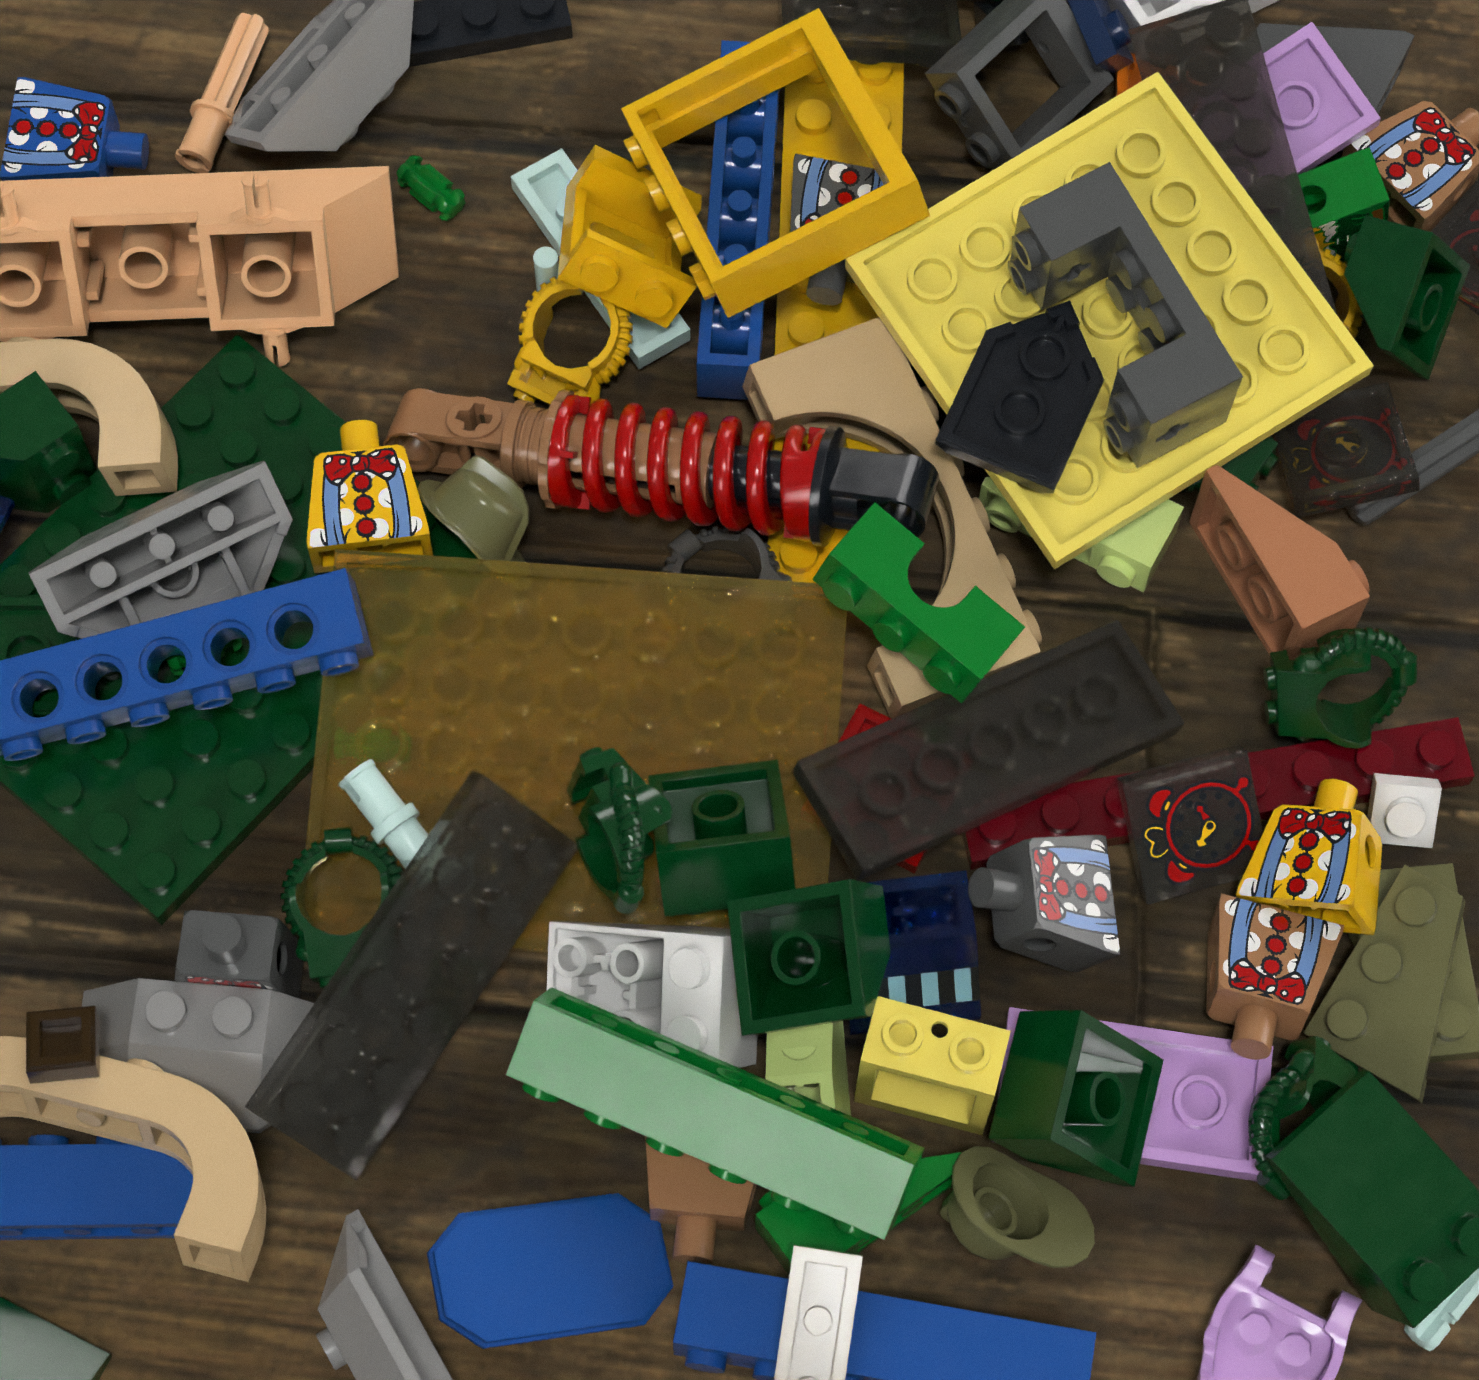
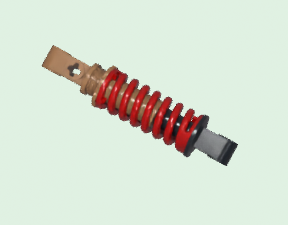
M422 388L412 389L404 394L383 443V446L396 444L404 446L413 472L430 471L452 475L471 458V453L483 456L511 477L520 488H523L526 484L537 485L540 498L544 501L547 508L559 509L561 507L591 510L592 505L599 512L609 513L616 511L622 506L623 510L631 517H645L654 510L657 516L667 522L678 521L686 514L688 519L696 526H709L719 518L721 524L731 531L743 530L752 522L753 527L761 535H775L784 527V538L809 541L814 546L826 547L829 544L835 528L851 530L874 503H877L916 537L920 536L925 530L939 481V474L934 465L920 456L913 454L896 455L846 448L845 432L842 427L829 426L828 428L809 427V434L807 435L805 427L795 424L789 427L786 432L782 451L774 450L775 429L773 424L767 420L756 422L751 432L748 447L742 446L743 427L737 416L723 418L718 432L715 433L710 432V421L705 412L696 411L691 413L686 421L685 428H678V418L673 408L662 407L658 409L652 424L646 423V414L643 406L639 403H629L623 408L618 420L614 419L613 408L609 400L600 398L593 401L590 406L591 397L574 395L573 391L568 390L559 391L549 408L545 409L536 407L532 401L517 400L514 403L494 401L486 397H465L437 393ZM481 414L484 415L486 423H481Z

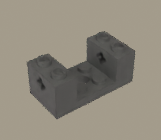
M1108 162L1020 207L1015 235L1012 236L1011 260L1008 261L1010 275L1018 290L1025 296L1031 293L1040 309L1044 310L1108 277L1106 279V287L1112 302L1121 313L1124 314L1129 311L1140 329L1138 339L1145 356L1117 370L1105 414L1107 419L1103 421L1106 434L1116 451L1120 454L1128 452L1136 467L1139 468L1225 423L1243 376L1111 163Z

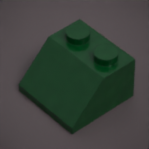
M1365 215L1360 231L1355 232L1348 242L1345 252V264L1347 267L1344 275L1379 349L1415 376L1429 380L1470 264L1433 232Z
M34 371L0 394V507L6 506V509L50 513L91 485L89 478L96 472V468L79 426L38 373Z
M778 759L648 775L649 785L659 791L672 806L670 821L654 830L665 917L683 914L701 915L709 911L728 909L727 901L796 889L791 839Z
M847 879L727 901L742 1036L760 1035L872 1016L891 953L883 886Z
M1082 1010L1020 1011L988 1139L1033 1163L1124 1187H1135L1164 1059Z

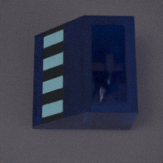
M967 871L866 882L883 886L891 952L878 996L968 1020H980L981 1000L977 936L972 903L968 895ZM872 1016L848 1020L850 1035L868 1033Z

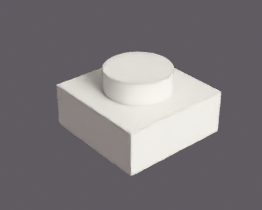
M1373 774L1367 818L1381 837L1382 844L1424 848L1433 847L1442 791L1438 779Z

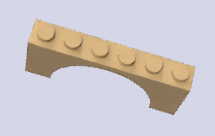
M879 317L750 364L742 387L757 421L767 420L773 424L775 439L784 437L788 428L795 424L805 427L807 434L809 433V427L828 428L829 426H838L843 428L845 437L864 442L884 453L896 455L913 454L928 460L934 465L939 474V481L932 505L938 517L943 536L944 570L941 585L932 606H954L961 602L976 585L1025 626L1024 630L974 690L1029 669L1041 652L1039 645L1042 643V636L1039 625L1034 615L1028 609L1022 611L1013 591L1016 587V579L1012 566L1003 553L996 554L987 534L990 531V522L985 507L979 498L970 497L962 480L964 476L962 459L946 453L935 444L940 429L936 423L939 420V411L933 394L928 387L919 386L911 368L913 365ZM883 645L875 649L867 664L889 717L895 721L954 698L952 695L944 694L932 687L925 679L923 671L900 652H893Z

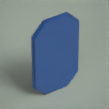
M619 1193L459 1213L427 1252L439 1321L481 1349L644 1326L673 1288L660 1222L650 1220L649 1213Z

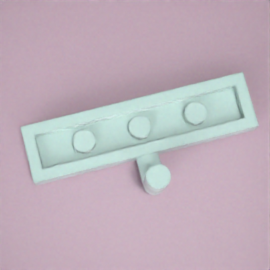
M562 148L511 176L513 191L553 246V248L541 247L533 255L537 292L541 289L540 285L542 283L548 284L551 282L550 278L558 277V255L560 256L566 187L578 171ZM584 291L610 328V317L600 298ZM630 312L631 319L629 322L633 323V331L630 332V335L633 336L632 344L628 345L631 349L629 356L638 369L690 341V328L679 312L667 329Z

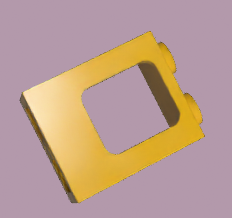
M594 145L566 187L557 278L667 329L697 288L693 277L681 272L682 255L666 226V222L676 217L671 208L659 213L643 179L653 175L652 171L643 167L637 170L633 162ZM681 186L697 216L701 211L702 195Z

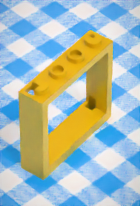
M819 8L621 108L633 133V136L623 140L637 170L649 165L653 175L643 179L659 213L671 208L676 218L666 222V226L680 254L683 257L694 252L698 263L688 267L705 301L714 296L717 297L727 318L930 216L915 174ZM819 69L884 185L723 266L661 148Z

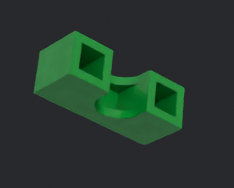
M874 503L829 553L812 580L822 587L825 596L831 603L842 610L851 611L873 630L876 639L884 647L893 652H900L922 670L925 679L932 687L944 694L952 695L962 704L1024 630L1025 626L976 585L961 602L951 607H935L922 601L909 584L908 567L925 543L877 503Z

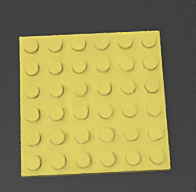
M1159 72L1154 73L928 209L929 217L845 259V269L944 412L948 414L986 330L1008 322L1015 324L1046 312V309H1040L1031 293L1025 296L1018 290L1008 269V261L1011 260L1013 246L1012 236L1015 235L1019 208L1108 162L1111 163L1243 378L1225 423L1137 468L1128 452L1120 454L1113 447L1106 434L1103 421L1107 419L1105 414L1117 370L1145 356L1138 339L1139 327L1129 311L1124 314L1121 313L1112 302L1106 287V279L1108 277L1050 306L1053 307L1071 301L1092 357H1095L1103 375V385L1054 493H1040L986 469L985 471L1054 570L1202 479L1209 468L1215 465L1223 466L1370 375L1374 366Z

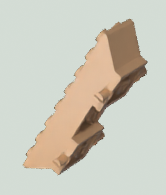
M389 166L0 181L1 342H7L14 337L53 339L55 337L87 336L90 322L209 318L211 331L244 330L261 334L265 357L275 364L277 347L279 366H283L291 360L287 333L303 327L334 326L336 312L399 277Z

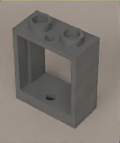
M1066 0L1002 1L924 73L936 91L934 97L938 106L945 114L955 120L967 139L965 145L969 154L986 169H996L1061 130L1114 80L1108 70L1095 64L1074 14ZM1025 30L1060 88L1011 133L975 75Z

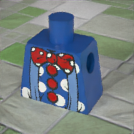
M17 77L0 171L1 181L112 177L114 167L146 169L149 158L147 133L121 132L111 99L101 94L27 77Z

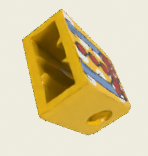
M354 420L343 424L340 427L342 451L320 453L314 459L307 530V549L314 573L332 572L343 568L349 570L434 560L428 523L404 446L398 444L379 446L378 426L372 421Z
M1324 779L1319 784L1314 806L1282 804L1274 809L1236 892L1237 898L1344 925V933L1374 935L1377 922L1382 842L1381 837L1366 815L1354 809L1358 790L1350 783L1342 780Z

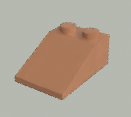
M1219 465L1206 470L1189 523L1269 656L1271 652L1287 650L1289 660H1294L1300 655V648L1318 647L1317 639L1325 634L1340 629L1356 628L1370 598L1369 583L1360 565L1354 560L1348 561L1335 541Z

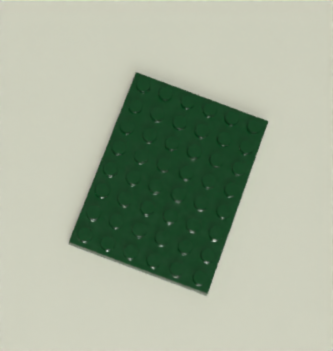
M237 334L161 410L172 429L177 447V492L199 481L263 460L266 462L293 520L287 535L284 536L278 556L265 585V590L328 573H314L307 549L313 466L315 456L320 453L342 451L340 427L346 422ZM98 469L89 478L91 481L89 487L62 504L0 564V595H39L28 572L81 537L176 492L115 496ZM414 478L418 490L420 482ZM421 500L429 527L434 560L347 570L356 583L374 655L359 659L360 666L357 669L335 676H322L320 670L295 677L296 684L294 686L277 692L259 693L257 687L232 693L233 701L218 708L196 710L193 704L169 710V719L150 726L132 727L130 721L105 728L106 735L104 737L87 743L69 744L67 738L42 745L43 752L41 754L24 760L5 761L2 755L0 756V785L162 926L334 748L338 727L348 725V731H350L497 578L481 563L460 537L440 522ZM302 621L291 625L283 637L284 647L298 649L306 645L313 635V624ZM241 638L242 647L237 651H234L232 646L225 649L226 656L221 657V664L224 666H235L241 663L249 653V640ZM166 660L162 662L158 670V680L160 683H171L182 676L174 675ZM110 672L99 679L95 688L97 700H108L119 692L122 686V675L120 672Z

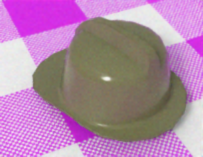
M475 455L444 482L428 479L419 483L418 493L428 510L447 528L458 535L498 580L509 588L521 593L531 589L533 580L529 567L517 549L529 524V505L523 490L511 477L483 456Z
M974 1146L962 1152L957 1158L952 1171L953 1191L943 1201L940 1215L950 1223L951 1229L959 1242L972 1254L989 1260H1003L1018 1254L1030 1261L1051 1268L1074 1267L1087 1259L1095 1244L1094 1225L1087 1209L1073 1192L1055 1180L1016 1162L1008 1155L991 1147Z

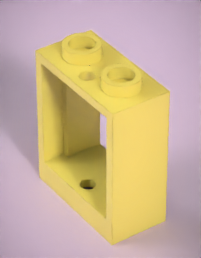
M878 996L860 1059L854 1102L983 1135L995 1097L1011 1031ZM936 1024H942L947 1028L948 1033L945 1037L938 1038L932 1034V1027Z

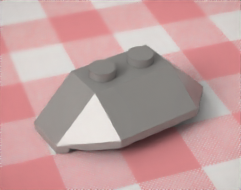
M333 0L309 22L243 97L234 113L232 124L226 130V137L231 143L263 151H337L341 145H344L355 136L358 131V125L377 103L382 102L392 93L396 81L409 68L414 0Z
M263 460L199 481L89 533L28 572L57 631L83 639L264 590L284 536L287 535L293 519L266 462Z
M144 978L94 988L83 993L81 1007L96 1006L98 1012L100 1056L124 1062L132 1058L143 1059L157 1065L164 1072L183 1077L202 1086L228 1106L246 1132L261 1133L300 1107L317 1092L325 1090L338 1081L346 1024L345 1013L272 989Z
M357 1209L346 1215L318 1306V1311L327 1328L315 1334L333 1368L336 1371L348 1364L356 1380H453L360 1211Z

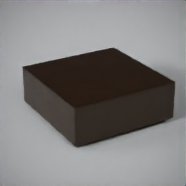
M96 1006L26 1012V1074L30 1084L99 1077V1016Z

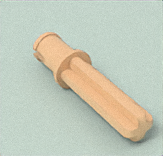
M241 13L236 17L201 99L193 101L189 111L192 120L181 146L175 153L176 160L188 170L197 173H208L212 169L215 155L227 128L232 124L235 109L269 32V27L264 23L260 15Z

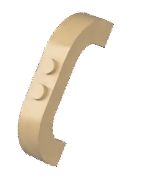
M14 337L7 342H0V394L36 371L68 413L85 415L99 422L98 469L115 496L177 492L178 453L172 429L148 385L129 363L105 348L78 340Z
M0 1036V1118H29L161 1152L175 1158L193 1175L192 1189L174 1233L183 1265L249 1282L262 1247L266 1228L265 1193L249 1137L238 1118L226 1104L202 1086L183 1077L164 1072L157 1065L137 1058L124 1062L99 1055V1077L30 1084L26 1074V1038Z

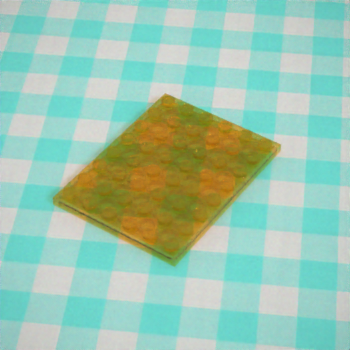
M335 549L333 571L346 568L356 583L374 656L359 659L360 666L353 671L335 676H322L305 848L307 850L312 847L311 843L314 841L321 842L324 839L325 829L352 826L356 837L360 838L361 835L368 836V840L372 842L373 838L370 833L374 828L347 793L338 786V783L360 764L373 759L378 770L405 805L410 802L415 805L420 812L416 819L443 854L452 861V864L445 871L419 889L399 860L396 862L397 866L402 867L404 872L401 873V876L406 878L407 883L404 885V890H407V897H404L403 903H406L405 910L400 912V915L403 917L400 922L396 921L394 925L398 932L399 942L548 953L549 921L701 926L730 929L728 909L709 911L701 915L664 916L654 830L648 833L653 840L654 850L652 856L644 861V878L642 883L644 896L636 911L630 914H623L617 911L608 896L593 881L582 861L575 842L576 837L586 833L578 819L585 801L571 806L566 789L572 778V773L580 760L579 756L585 751L596 747H601L603 751L614 748L648 785V775L778 759L791 839L795 887L797 889L828 883L847 611L831 603L825 596L822 587L817 583ZM384 842L383 844L379 845L381 848L384 847V846H386V847L388 848V846L385 844V842ZM390 850L388 854L390 856L394 855ZM353 852L328 855L329 859L317 866L311 874L305 889V906L310 919L317 928L329 934L347 935L360 930L374 918L381 902L380 872L369 860L356 856Z

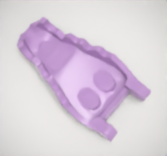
M1255 1245L1244 1266L1220 1296L1208 1321L1203 1339L1202 1359L1197 1380H1334L1343 1360L1353 1320L1363 1300L1342 1290L1333 1301L1331 1311L1325 1319L1261 1285L1265 1276L1272 1269L1275 1254Z

